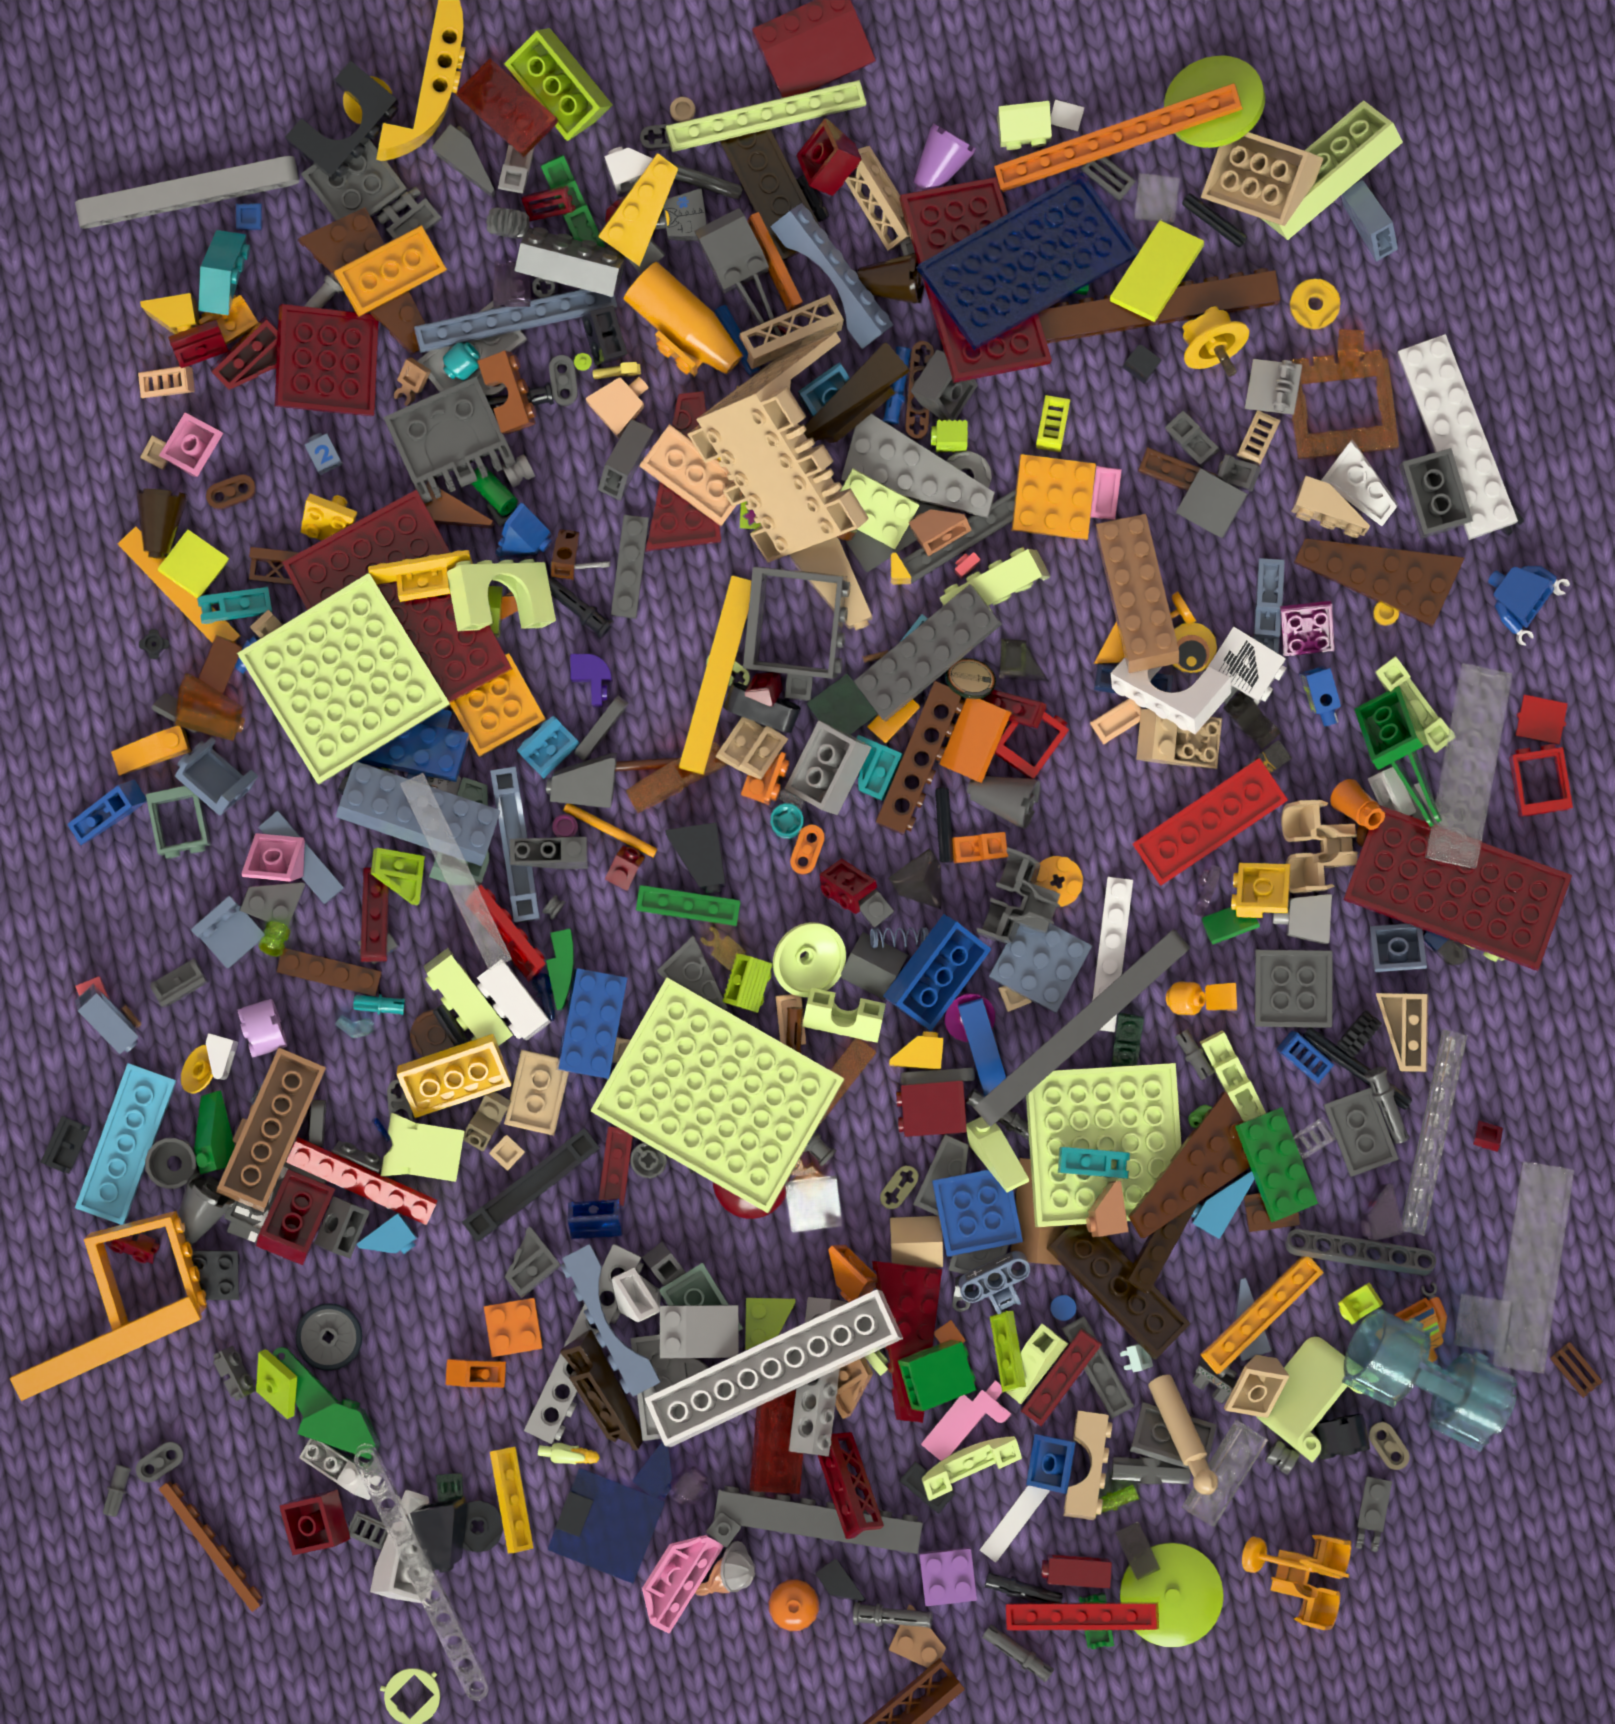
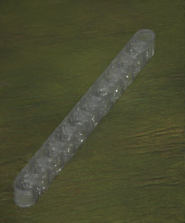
M368 1443L361 1444L355 1450L354 1463L466 1695L472 1700H482L488 1693L487 1676L377 1449ZM367 1452L373 1456V1459L368 1463L360 1461L359 1456ZM378 1475L383 1477L384 1482L379 1486H375L370 1482V1479ZM389 1498L394 1500L396 1504L394 1507L387 1509L381 1505V1502ZM400 1521L405 1523L407 1527L403 1531H396L392 1527L393 1524ZM412 1544L418 1550L414 1554H407L403 1550L404 1547ZM420 1567H424L429 1571L424 1577H418L414 1572ZM430 1590H435L440 1594L434 1600L428 1599L425 1595ZM441 1613H447L451 1618L447 1622H440L437 1620V1616ZM451 1636H458L462 1641L458 1645H451L447 1640ZM465 1658L473 1662L467 1668L461 1667L458 1663ZM475 1681H479L484 1685L480 1690L470 1688V1684Z

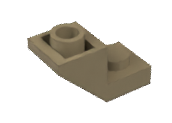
M496 1092L486 1094L478 1111L468 1124L463 1140L484 1152L503 1120L511 1101Z

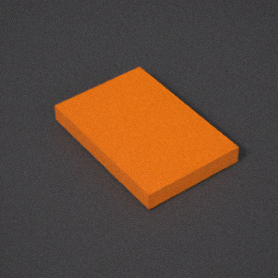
M968 695L939 765L982 783L1011 712L975 696Z

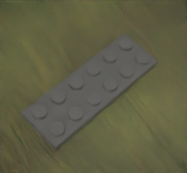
M969 584L860 675L854 683L882 720L887 721L1000 627L1002 623L974 586Z

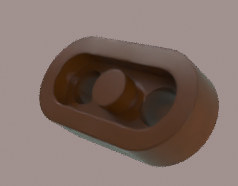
M237 475L210 486L206 492V499L214 509L223 510L250 500L256 493V484L248 475ZM243 484L248 485V490L245 493H241L239 490ZM223 493L224 499L220 502L216 501V495Z

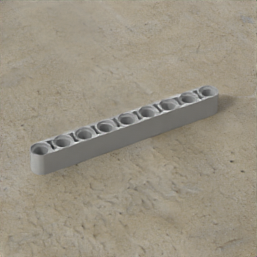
M284 156L84 198L76 201L75 207L79 226L85 229L298 184L300 180L295 157Z

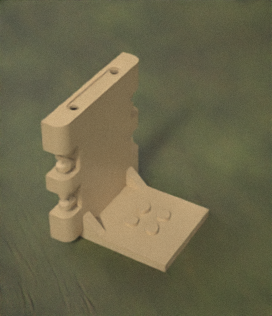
M836 332L773 360L696 420L700 425L687 434L705 463L720 457L719 465L721 467L726 466L728 469L727 477L729 481L734 480V482L726 487L723 492L731 505L735 506L747 501L745 504L748 510L753 509L756 515L753 519L756 524L761 522V525L751 532L750 535L767 562L858 529L869 519L851 488L840 492L839 490L842 488L840 482L834 483L831 477L834 472L831 468L826 469V467L833 462V459L824 444L812 447L815 444L813 438L807 439L804 435L807 429L804 424L799 426L798 423L806 415L790 391V383L793 377L841 341Z

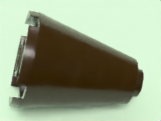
M915 253L859 267L857 273L859 280L873 296L913 304L922 303L924 285L921 286L922 275Z
M143 488L142 491L137 489L136 496L143 551L148 553L149 558L163 559L164 555L170 553L187 503V494L179 492V495L175 496L169 490Z

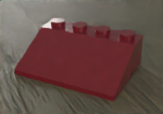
M814 0L752 29L753 38L782 98L811 92L876 62L851 0Z

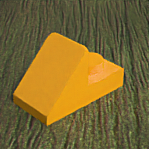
M1236 983L1206 985L1207 1010H1237Z

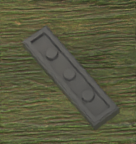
M1084 1316L1061 1328L1070 1344L1081 1329L1095 1337ZM1100 1346L1084 1370L1108 1414L1113 1419L1131 1409L1134 1405Z

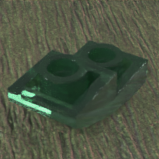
M1125 1013L1118 1014L1111 1067L1137 1066L1144 1016Z

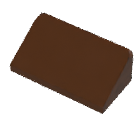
M216 635L197 682L215 691L224 693L239 657L237 653L242 650V646L239 643Z

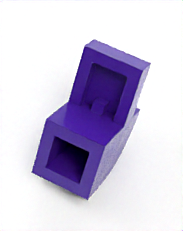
M570 654L571 681L591 682L592 706L603 707V701L608 700L607 685H603V682L613 681L609 667L601 658L595 655Z

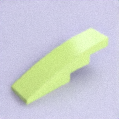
M1221 1030L1200 1041L1224 1091L1229 1095L1242 1120L1245 1122L1265 1114L1266 1112L1238 1057L1235 1055L1225 1032Z

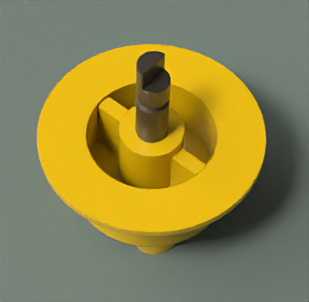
M1213 306L1207 309L1203 315L1183 325V339L1189 345L1184 353V361L1188 367L1204 369L1221 363L1228 377L1237 373L1229 358L1236 354L1247 342L1249 329L1246 324L1238 321L1231 322L1228 312Z

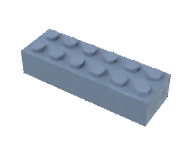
M354 762L336 817L482 866L501 810L359 762Z

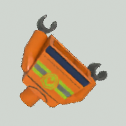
M1433 1282L1430 1283L1433 1293H1427L1422 1285L1420 1293L1425 1298L1383 1320L1385 1325H1381V1318L1375 1312L1373 1313L1378 1318L1376 1324H1370L1365 1318L1366 1324L1376 1329L1375 1334L1386 1348L1399 1355L1408 1354L1411 1359L1421 1356L1424 1364H1430L1437 1360L1438 1356L1434 1348L1442 1345V1335L1445 1332L1447 1322L1446 1311L1440 1298L1435 1295L1437 1286Z

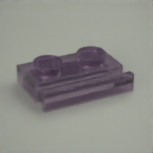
M509 261L506 264L495 262L494 307H498V305H505V307L531 306L532 276L515 272L516 261Z

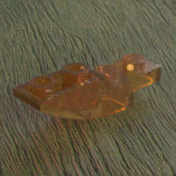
M717 742L712 743L704 775L679 768L680 757L627 789L626 794L636 812L640 813L681 792L683 788L726 767L728 764L716 757L720 750Z

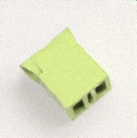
M391 1113L388 1133L391 1137L392 1147L384 1155L381 1176L411 1174L456 1182L464 1131L419 1124Z

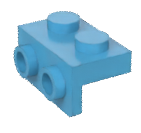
M552 716L549 720L544 721L531 737L525 739L517 751L544 779L580 743L555 716Z

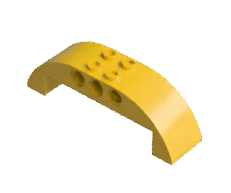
M438 0L414 128L410 129L383 123L376 160H391L412 152L424 144L440 126L446 114L451 93H457L461 71H456V68L461 69L466 48L461 46L463 11L460 0Z

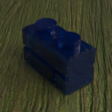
M620 1200L568 1202V1226L571 1239L622 1236L623 1216Z

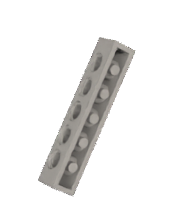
M808 1297L805 1323L848 1302ZM839 1369L796 1389L789 1446L790 1452L829 1456Z

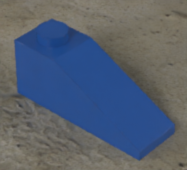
M135 779L119 784L67 825L79 844L84 845L147 802L146 796Z

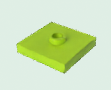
M264 1349L258 1352L256 1392L286 1419H289L295 1414L297 1376L273 1354Z

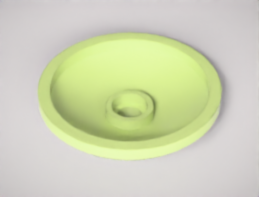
M809 922L792 928L781 938L774 952L773 971L777 981L786 991L799 997H809L810 988L829 990L841 977V972L846 963L844 943L837 932L821 923ZM806 951V955L800 958L801 953Z

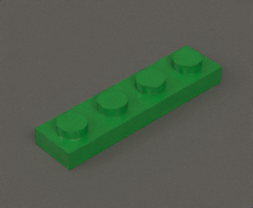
M640 885L636 911L737 926L741 901Z

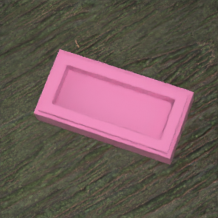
M1096 466L1091 518L1115 520L1122 469Z

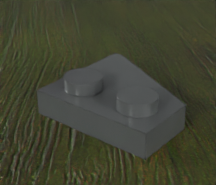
M532 1227L527 1228L525 1238L520 1248L517 1249L514 1261L505 1275L507 1281L521 1298L561 1267L559 1261Z

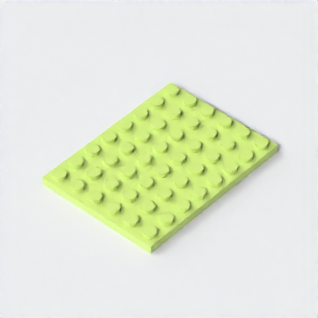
M666 978L593 1105L591 1112L769 1213L845 1079L671 979Z

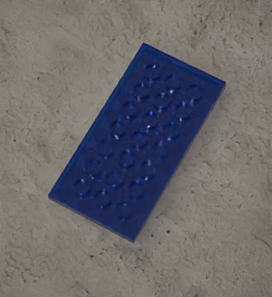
M1081 172L918 264L917 270L973 350L1132 260L1139 251Z

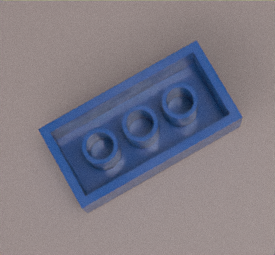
M943 914L883 997L919 1025L932 1031L989 954L991 948L957 921Z
M579 968L575 969L556 1070L609 1079L627 977Z

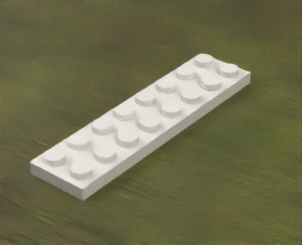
M1446 334L1398 351L1399 360L1434 451L1439 452L1452 448L1473 522L1463 525L1468 539L1471 540L1517 523L1518 520Z

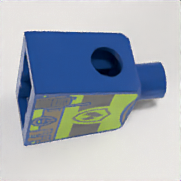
M1320 666L1299 673L1312 713L1320 714L1324 727L1338 723L1335 709L1341 707L1331 668ZM1326 694L1327 699L1321 704L1320 698Z

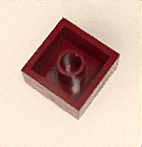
M338 1490L296 1498L279 1505L292 1556L335 1547L351 1539Z

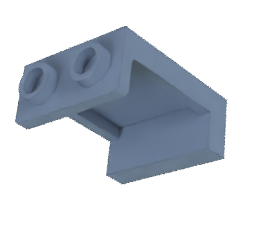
M211 737L205 743L203 741L199 742L193 749V754H185L177 764L180 768L175 777L221 816L250 791L258 775L252 770L244 776L212 749L216 740Z

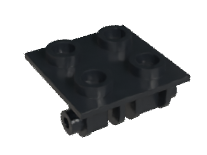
M192 1250L193 1255L191 1258L193 1265L199 1269V1284L201 1290L206 1292L205 1299L239 1300L238 1265H240V1254H238V1250Z

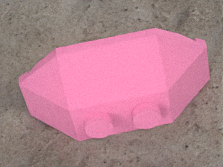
M707 1535L669 1544L642 1587L650 1624L667 1633L671 1632L724 1547L722 1544Z

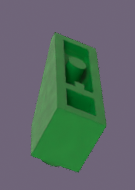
M221 1090L203 1095L200 1099L194 1147L200 1175L226 1169L235 1148Z

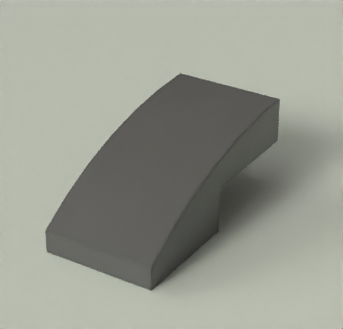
M1184 411L1165 427L1172 438L1200 467H1203L1220 451L1219 447L1201 431V427Z

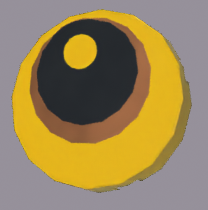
M1184 623L1176 627L1174 632L1179 648V663L1172 665L1181 672L1197 673L1206 669L1217 651L1216 639L1210 629L1199 623Z

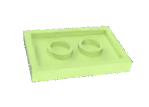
M852 468L840 492L851 488L869 517L858 530L896 549L909 525L908 522L915 515L919 503Z

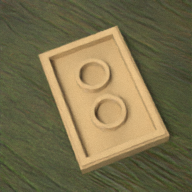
M521 1049L510 1097L511 1103L504 1122L505 1125L555 1135L569 1072L556 1070L557 1057Z

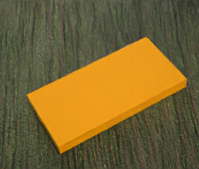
M421 225L335 270L334 274L357 315L360 317L445 272L447 269Z

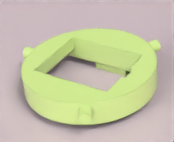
M408 1668L396 1673L386 1687L381 1686L380 1691L385 1692V1705L390 1715L403 1724H422L430 1719L438 1709L441 1698L440 1688L435 1680L437 1673L433 1672L430 1674L422 1669ZM415 1674L434 1695L409 1718L403 1711L401 1712L397 1708L398 1706L390 1698Z

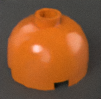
M788 1579L778 1584L772 1591L768 1601L769 1613L773 1621L780 1628L788 1631H801L809 1627L815 1621L819 1612V1597L816 1591L807 1582L799 1579Z

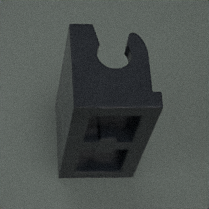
M61 1116L41 1159V1163L63 1173L70 1174L91 1127L67 1116Z

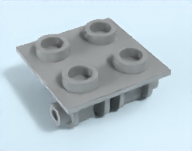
M1253 359L1245 409L1294 415L1303 365L1293 364L1292 361L1288 360L1276 362Z

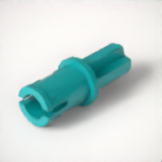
M380 994L379 997L356 995L353 1008L360 1011L378 1012L377 1015H380V1013L403 1015L405 999L386 998Z

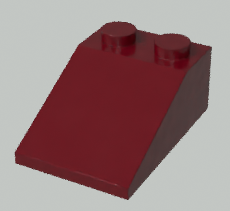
M288 1169L259 1232L256 1246L304 1265L335 1188Z

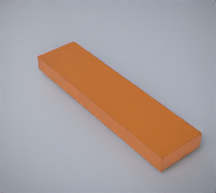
M754 213L748 218L747 222L767 260L771 279L787 311L791 312L798 309L803 301L760 213Z

